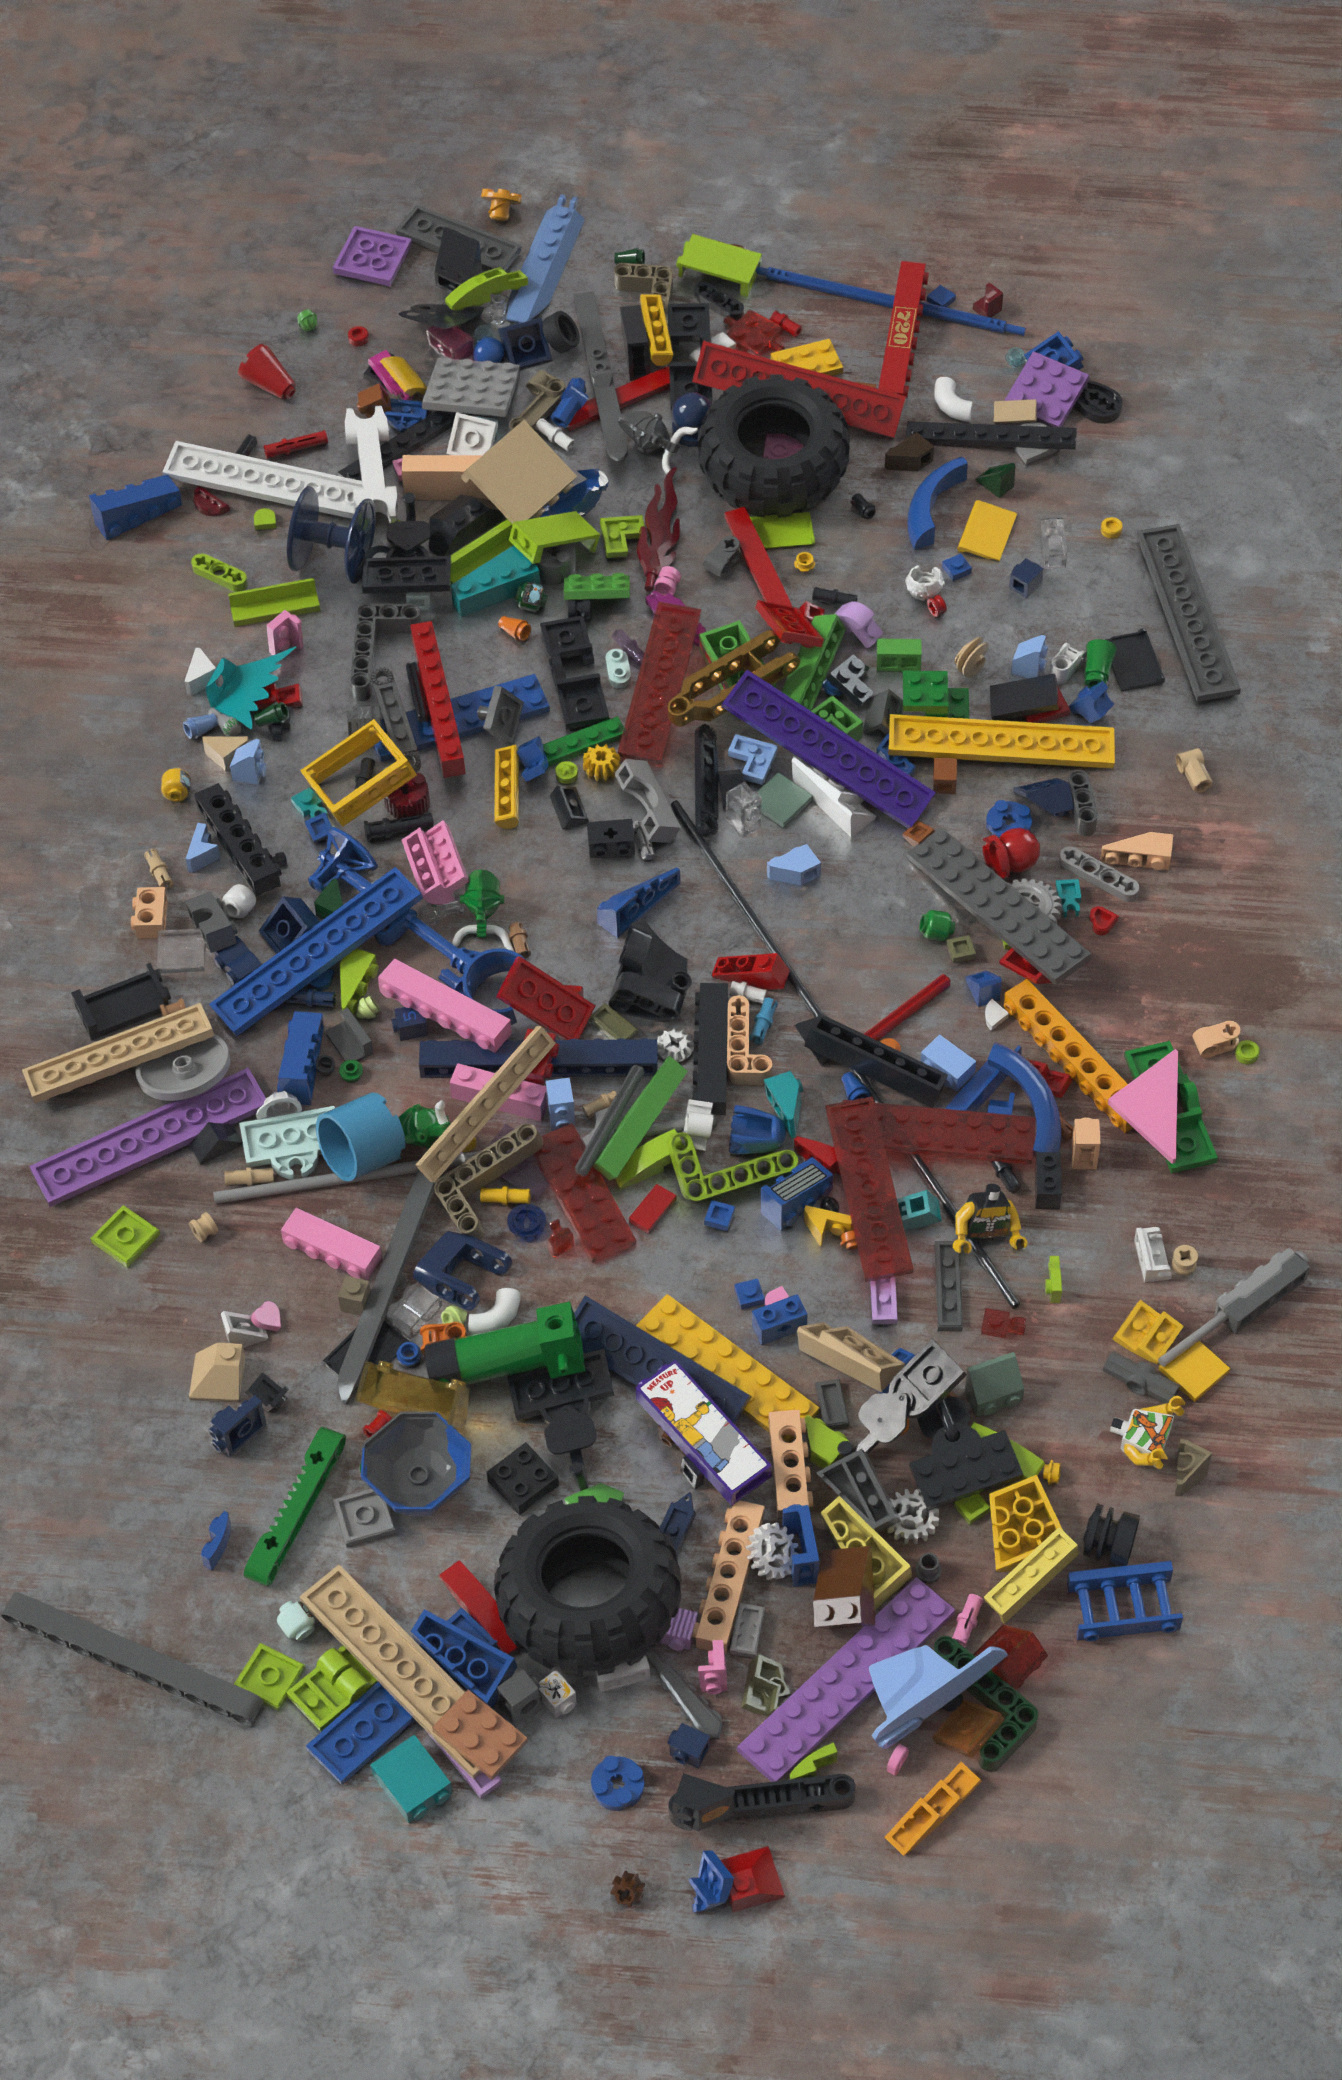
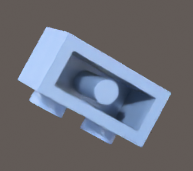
M938 1035L921 1052L920 1061L948 1074L944 1086L950 1087L956 1092L975 1075L976 1061L941 1035Z

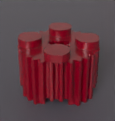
M416 773L417 776L384 798L385 808L394 818L418 816L429 811V788L422 773Z

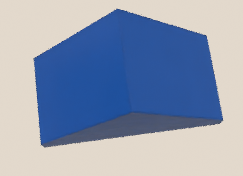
M987 970L965 977L978 1007L987 1005L991 999L996 1002L1000 1001L1001 977Z

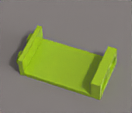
M692 234L690 240L684 244L683 255H679L677 259L678 277H683L686 268L739 283L741 284L740 295L748 297L758 276L756 274L757 266L761 267L762 254Z
M573 511L513 522L509 541L532 564L540 563L543 549L546 547L580 541L591 553H595L600 534L580 514Z

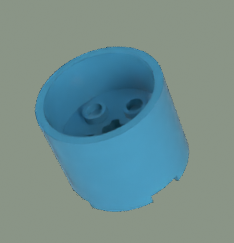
M378 1093L366 1094L325 1112L317 1118L316 1136L321 1153L330 1169L344 1181H352L401 1159V1150L405 1148L402 1125L398 1116H392L386 1107L387 1100Z

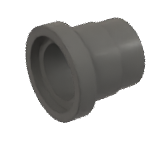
M933 1553L923 1554L916 1565V1576L923 1583H934L941 1576L939 1559ZM929 1563L934 1565L935 1567L928 1569L925 1568L923 1565Z

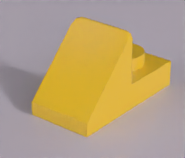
M805 1205L804 1223L821 1247L826 1231L837 1236L852 1231L853 1216Z

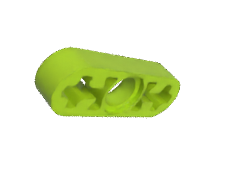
M197 554L191 560L192 569L195 574L229 590L239 592L245 590L248 586L246 573L206 554ZM217 570L225 571L223 575L218 576L214 574Z

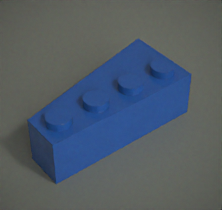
M294 1011L293 1018L288 1023V1038L285 1041L284 1055L278 1075L277 1092L285 1091L292 1094L301 1105H311L317 1073L316 1060L320 1056L324 1032L322 1013Z
M425 1609L411 1630L414 1640L466 1690H470L490 1708H494L499 1699L497 1687L511 1678L517 1669L516 1661L512 1656Z

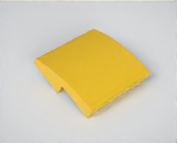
M392 356L380 360L406 394L412 397L418 391L425 395L427 390L426 384L406 359Z
M1140 1299L1112 1339L1136 1355L1158 1364V1359L1167 1352L1184 1326L1164 1311L1159 1314Z

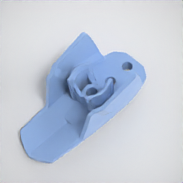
M925 1645L870 1665L869 1671L872 1682L887 1715V1720L877 1727L872 1734L878 1746L882 1747V1749L889 1748L913 1732L922 1724V1721L961 1694L1008 1656L1007 1652L999 1647L990 1646L964 1667L957 1669L940 1657L929 1646Z

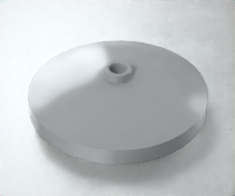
M214 1034L215 1036L205 1041L194 1043L181 1050L165 1054L160 1058L141 1063L136 1066V1077L140 1088L150 1097L167 1101L183 1100L206 1092L220 1082L230 1067L231 1056L227 1044L221 1037Z

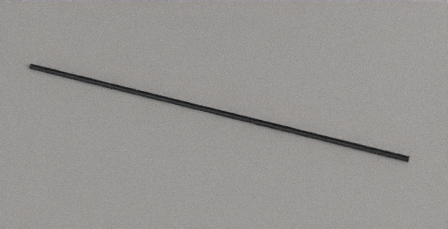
M673 801L671 803L672 809L771 954L778 953L789 968L790 972L787 978L814 1018L819 1013L823 1014L707 842L698 832L679 801ZM850 1069L869 1089L871 1102L878 1109V1112L956 1225V1213L958 1211L867 1077ZM965 1239L971 1243L973 1252L1011 1308H1017L1020 1302L978 1240Z

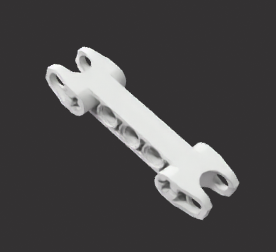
M375 406V414L368 419H360L355 415L352 408L346 409L345 418L346 444H357L363 489H353L354 509L356 510L364 499H372L375 512L385 514L391 524L396 522L398 511L396 486L385 487L379 443L389 442L387 417L382 406Z

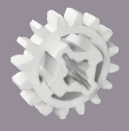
M905 1489L903 1496L896 1492L895 1500H890L895 1509H899L898 1515L901 1522L887 1528V1532H895V1540L903 1537L904 1544H907L909 1539H913V1542L918 1544V1538L920 1537L927 1541L928 1533L934 1535V1526L939 1524V1518H937L939 1516V1509L935 1508L927 1511L922 1497L919 1496L918 1489L914 1491V1494H910L909 1490ZM926 1515H928V1521L924 1524L923 1521Z
M767 1523L753 1530L754 1535L748 1537L752 1544L746 1546V1549L751 1551V1555H748L747 1559H753L754 1561L751 1568H758V1576L766 1575L767 1580L774 1578L778 1580L791 1574L792 1555L798 1554L794 1552V1548L798 1547V1543H792L791 1541L794 1535H787V1527L779 1528V1523Z

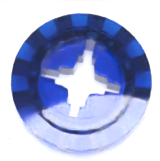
M522 1204L515 1207L507 1218L509 1232H512L516 1238L523 1237L525 1240L529 1237L536 1238L540 1232L544 1231L546 1225L545 1213L541 1208L533 1204ZM528 1215L531 1223L525 1228L523 1222Z

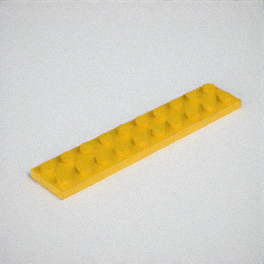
M890 714L888 755L930 758L946 757L963 760L1114 769V728Z

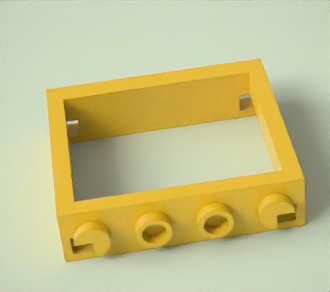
M374 719L300 770L308 784L342 827L417 776L407 758ZM381 741L396 759V762L339 802L333 804L319 786V783Z

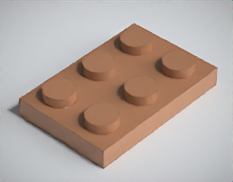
M467 1690L432 1727L436 1735L491 1780L528 1743V1738L470 1690Z

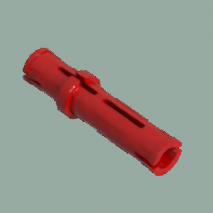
M322 430L288 440L284 438L281 439V442L263 445L268 459L282 454L290 455V452L327 444L328 437L326 431Z

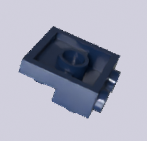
M254 1395L249 1400L243 1401L237 1411L228 1405L224 1410L218 1411L210 1421L211 1428L208 1429V1432L213 1438L211 1441L212 1446L219 1453L224 1452L227 1456L231 1457L267 1425L262 1401Z

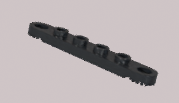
M702 724L694 733L695 824L702 836L710 838L719 829L717 824L719 819L718 748L716 746L717 734H714L715 731H713L712 727L710 728V725Z

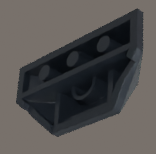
M460 495L429 517V550L437 556H451L503 518L504 515L488 499Z

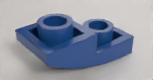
M226 1511L211 1522L209 1526L211 1541L205 1544L201 1552L203 1565L211 1571L221 1559L229 1540L231 1522Z

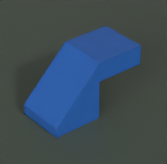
M540 736L519 746L517 754L525 766L522 773L525 781L527 782L545 773L549 764Z

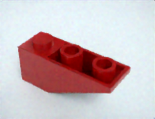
M778 953L727 956L717 958L711 976L728 982H747V985L763 990L784 988L790 970Z

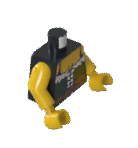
M990 1183L986 1186L985 1192L970 1194L967 1202L956 1213V1235H958V1239L953 1242V1249L956 1252L961 1253L962 1245L964 1253L969 1254L971 1252L972 1245L965 1239L1009 1236L1010 1232L1013 1235L1010 1237L1009 1243L1014 1249L1017 1250L1016 1242L1018 1239H1021L1022 1247H1027V1239L1021 1236L1019 1232L1021 1224L1018 1212L1012 1201L1006 1198L997 1184Z

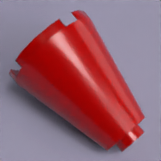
M259 344L246 355L249 358L245 364L241 362L238 375L243 380L283 400L289 399L295 394L296 383L266 344Z

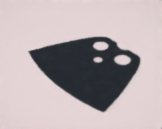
M418 304L410 307V310L400 312L399 315L423 324L446 329L473 319L485 307L469 306L463 310L455 311L445 304ZM426 306L431 307V309L422 310L418 309V307ZM412 312H414V313H419V315L410 316V315H407V313H412Z

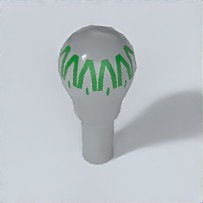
M213 707L209 709L208 714L216 716L218 725L226 736L234 737L240 733L241 723L236 718L221 714Z

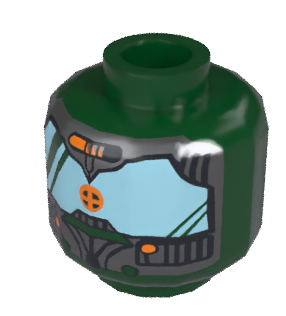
M526 581L523 586L519 585L515 602H518L520 609L537 613L540 607L545 608L548 595L544 594L545 588L542 585Z

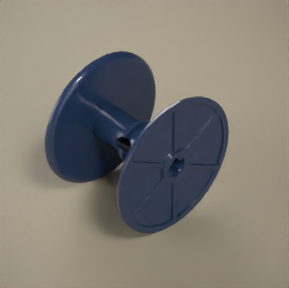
M305 487L296 501L288 530L287 561L289 568L292 571L302 569L310 556L314 543L326 545L328 549L332 547L345 549L344 568L346 578L352 584L357 583L363 575V557L373 546L376 514L372 499L366 498L361 501L354 512L350 527H344L334 522L329 524L318 521L319 501L317 493L313 487Z

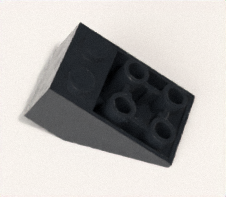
M448 227L444 228L434 271L437 287L451 293L470 278L482 273L479 241Z

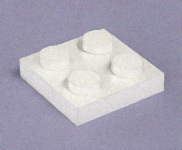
M456 412L446 454H485L493 447L498 423Z

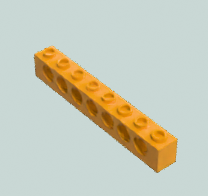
M1028 979L1005 992L1004 1008L1009 1015H1013L1019 1021L1021 1028L1024 1031H1028L1034 1037L1036 1044L1043 1047L1049 1053L1053 1062L1058 1063L1066 1074L1071 1075V1079L1075 1080L1080 1090L1085 1095H1089L1096 1107L1110 1117V1121L1115 1127H1119L1124 1133L1131 1130L1133 1127L1108 1105V1099L1128 1085L1124 1079Z

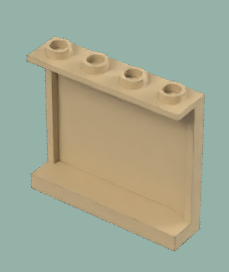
M523 420L469 466L460 478L466 484L472 480L513 524V522L532 519L533 517L539 518L546 511L544 508L548 504L553 506L560 499L559 494L562 492L566 494L575 486L572 482L577 476L535 430Z

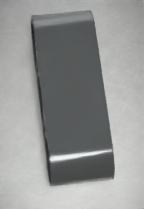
M1076 770L1070 773L1068 780L1074 807L1071 811L1077 832L1083 836H1090L1096 831L1098 812L1088 774L1082 770Z

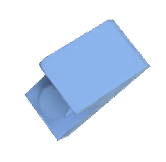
M197 823L186 856L187 868L190 873H194L220 859L219 846L210 844L211 834L208 833L207 824Z

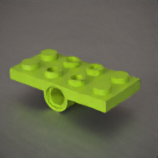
M342 1646L338 1650L336 1648L327 1650L318 1659L316 1668L290 1688L286 1694L312 1724L322 1732L378 1681Z

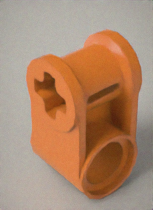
M459 1322L422 1326L420 1328V1335L423 1339L421 1354L425 1356V1345L427 1343L450 1339L455 1336H467L464 1325Z

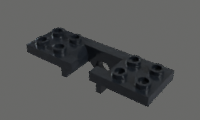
M709 303L668 304V331L673 352H679V342H700V351L703 341L711 343ZM697 362L669 363L670 411H672L673 404L677 398L685 393L697 392L704 395L711 402V405L713 404L712 388L692 382Z
M577 616L540 623L566 730L595 725L609 720V713L600 682V674L595 673L566 679L565 668L562 665V659L579 656L582 657L583 665L594 664L592 643L589 640L584 617Z

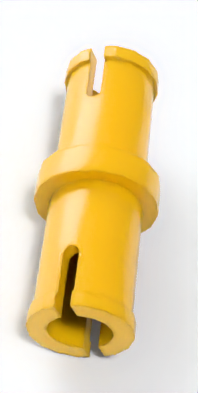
M503 1186V1188L481 1187V1203H502L505 1206H508V1203L530 1204L531 1191L529 1188L509 1189L508 1186Z

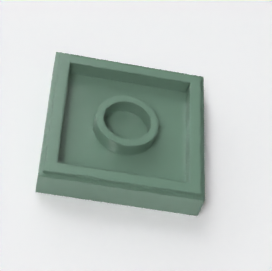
M778 772L749 799V805L784 828L813 800V795Z

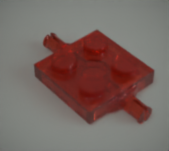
M751 309L737 321L728 315L724 318L723 323L732 327L726 335L736 343V348L758 356H762L771 349L775 352L785 349L784 346L776 343L783 333V327Z

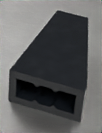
M641 305L620 307L621 328L630 381L650 374L648 339Z

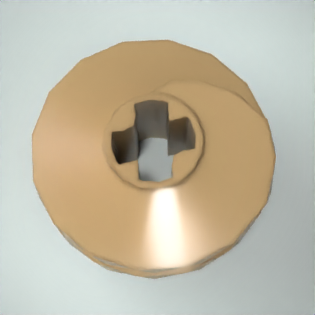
M977 637L964 645L954 660L958 671L968 678L979 673L986 662L984 656L988 652L989 644L987 642L983 643V638Z

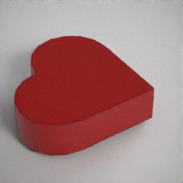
M1101 906L1093 907L1089 916L1090 921L1093 923L1092 929L1097 935L1108 934L1119 918V915Z

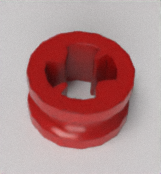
M940 595L934 596V599L929 598L927 600L928 609L934 617H938L940 613L944 614L947 612L946 603Z

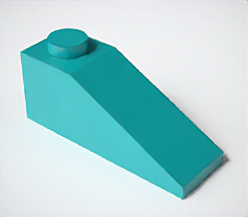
M788 1071L764 1079L768 1101L778 1117L784 1122L790 1137L795 1138L802 1104L800 1093L803 1092V1086L800 1079H796L792 1072Z
M928 1190L860 1210L863 1232L865 1234L922 1228L942 1221L939 1200Z

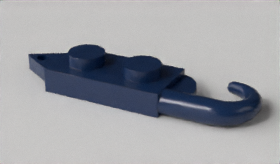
M691 1492L687 1493L677 1502H671L659 1528L661 1534L665 1533L669 1537L676 1550V1555H678L696 1516V1512L693 1510Z

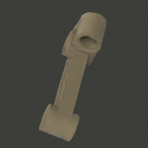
M539 370L525 386L536 398L518 417L510 421V431L523 420L536 430L535 425L538 420L542 418L546 420L561 402V395L565 391L564 381L548 374L544 370Z

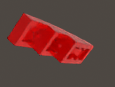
M800 1136L794 1139V1152L805 1161L811 1157L815 1158L833 1176L837 1173L854 1187L862 1181L878 1195L886 1189V1176L866 1162L822 1142Z
M460 1560L439 1575V1578L459 1605L497 1641L496 1644L499 1650L509 1654L517 1648L506 1634L504 1623L499 1617L497 1602Z

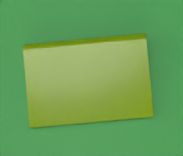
M810 512L792 513L789 517L778 518V515L750 517L765 549L815 545Z

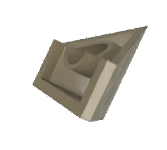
M1180 1439L1178 1447L1175 1496H1181L1207 1477L1212 1456L1210 1451L1186 1439Z

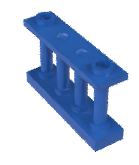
M1165 1561L1068 1572V1593L1076 1592L1079 1595L1084 1624L1078 1625L1077 1640L1092 1642L1104 1637L1157 1631L1171 1633L1181 1629L1183 1615L1182 1613L1172 1614L1166 1583L1171 1581L1173 1574L1172 1562ZM1141 1585H1156L1161 1610L1160 1616L1146 1617ZM1127 1586L1130 1588L1136 1618L1120 1620L1114 1589ZM1101 1589L1105 1593L1110 1621L1094 1623L1089 1591Z

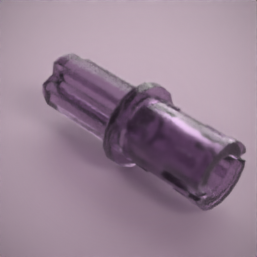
M622 629L614 631L612 639L623 649V652H626L638 666L643 665L641 660L644 663L647 662L648 655L637 646L635 640H631Z

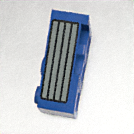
M813 1157L793 1168L791 1171L793 1174L784 1178L781 1175L776 1178L777 1183L770 1188L767 1185L761 1187V1214L781 1231L787 1226H792L797 1221L799 1215L804 1212L805 1205L813 1207L818 1199L822 1196L826 1197L833 1189V1174Z

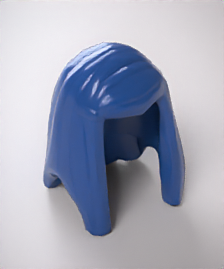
M734 1106L735 1115L732 1117V1130L729 1140L730 1153H767L779 1149L784 1144L787 1132L784 1122L779 1117L751 1107Z

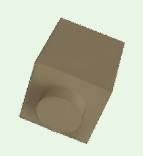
M345 1276L338 1295L342 1312L362 1315L371 1292L368 1280Z

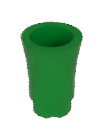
M1095 639L1086 644V669L1084 677L1085 685L1088 688L1102 681L1107 684L1109 680L1110 669L1117 652L1116 646L1110 641Z

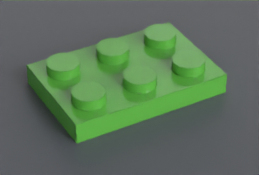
M595 573L584 577L579 574H572L564 577V600L630 598V575H625L624 573H614L612 576H603V574Z

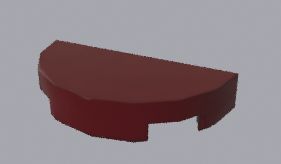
M198 485L194 490V505L200 513L206 516H219L230 511L228 504Z

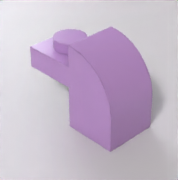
M849 602L842 605L835 613L846 628L844 635L853 632L866 648L871 647L884 633L872 619L874 613L861 603Z

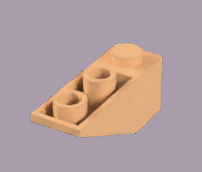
M1148 832L1102 846L1100 861L1111 865L1119 864L1156 870H1169L1173 834Z

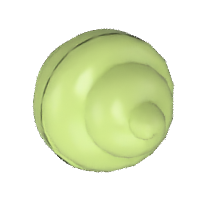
M371 996L363 997L359 1000L356 1017L361 1019L375 1018L377 1013L381 1011L380 1007Z
M449 1306L441 1314L442 1323L459 1322L464 1325L467 1312L460 1307Z

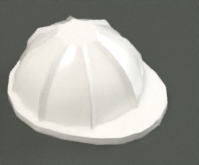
M285 1091L274 1092L266 1098L264 1105L257 1110L256 1118L258 1120L302 1111V1107L297 1098Z

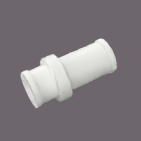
M732 981L729 995L744 996L747 1000L763 1004L767 990L749 986L747 982L742 981V983Z

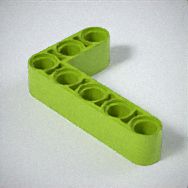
M674 1133L667 1141L668 1151L682 1195L690 1201L703 1200L787 1173L798 1165V1157L795 1152L780 1150L703 1175L693 1141L687 1133ZM677 1137H682L685 1141V1147L681 1151L676 1149L674 1145ZM787 1154L790 1158V1164L786 1168L780 1163L781 1156ZM685 1160H689L692 1163V1170L688 1174L682 1170V1163ZM761 1161L765 1162L768 1166V1170L764 1175H761L757 1169ZM739 1168L745 1173V1178L742 1182H738L735 1179V1172ZM715 1176H719L722 1179V1186L718 1190L712 1186V1179ZM693 1183H696L700 1189L696 1197L691 1196L689 1193V1187Z

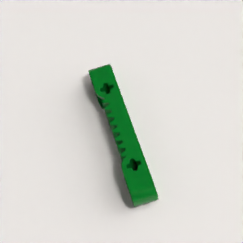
M324 1426L319 1428L304 1457L306 1466H302V1474L297 1475L298 1483H293V1491H288L289 1500H284V1508H279L278 1510L280 1517H274L275 1526L270 1525V1532L263 1534L246 1563L244 1578L267 1587L273 1583L342 1454L346 1444V1435Z

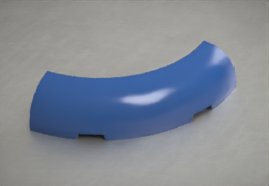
M959 457L943 464L930 473L915 491L907 517L908 535L914 550L934 544L935 525L930 512L942 491H946L952 486L967 480L968 462L965 458Z
M995 1042L988 1057V1066L1000 1070L1016 1081L1024 1090L1034 1110L1037 1132L1033 1155L1036 1156V1152L1059 1153L1061 1121L1057 1102L1051 1088L1038 1069L1026 1058L1009 1047Z

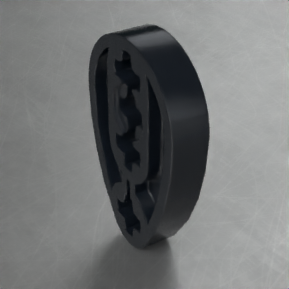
M1089 380L1074 406L1090 421L1105 424L1115 421L1120 416L1123 401L1117 391L1101 383Z

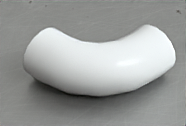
M948 377L938 378L934 387V397L940 410L951 418L970 422L973 401L961 399L955 394L956 383L953 379Z
M513 1288L499 1289L496 1292L495 1304L490 1310L485 1313L469 1314L468 1334L474 1335L508 1327L517 1315L521 1298L520 1292Z

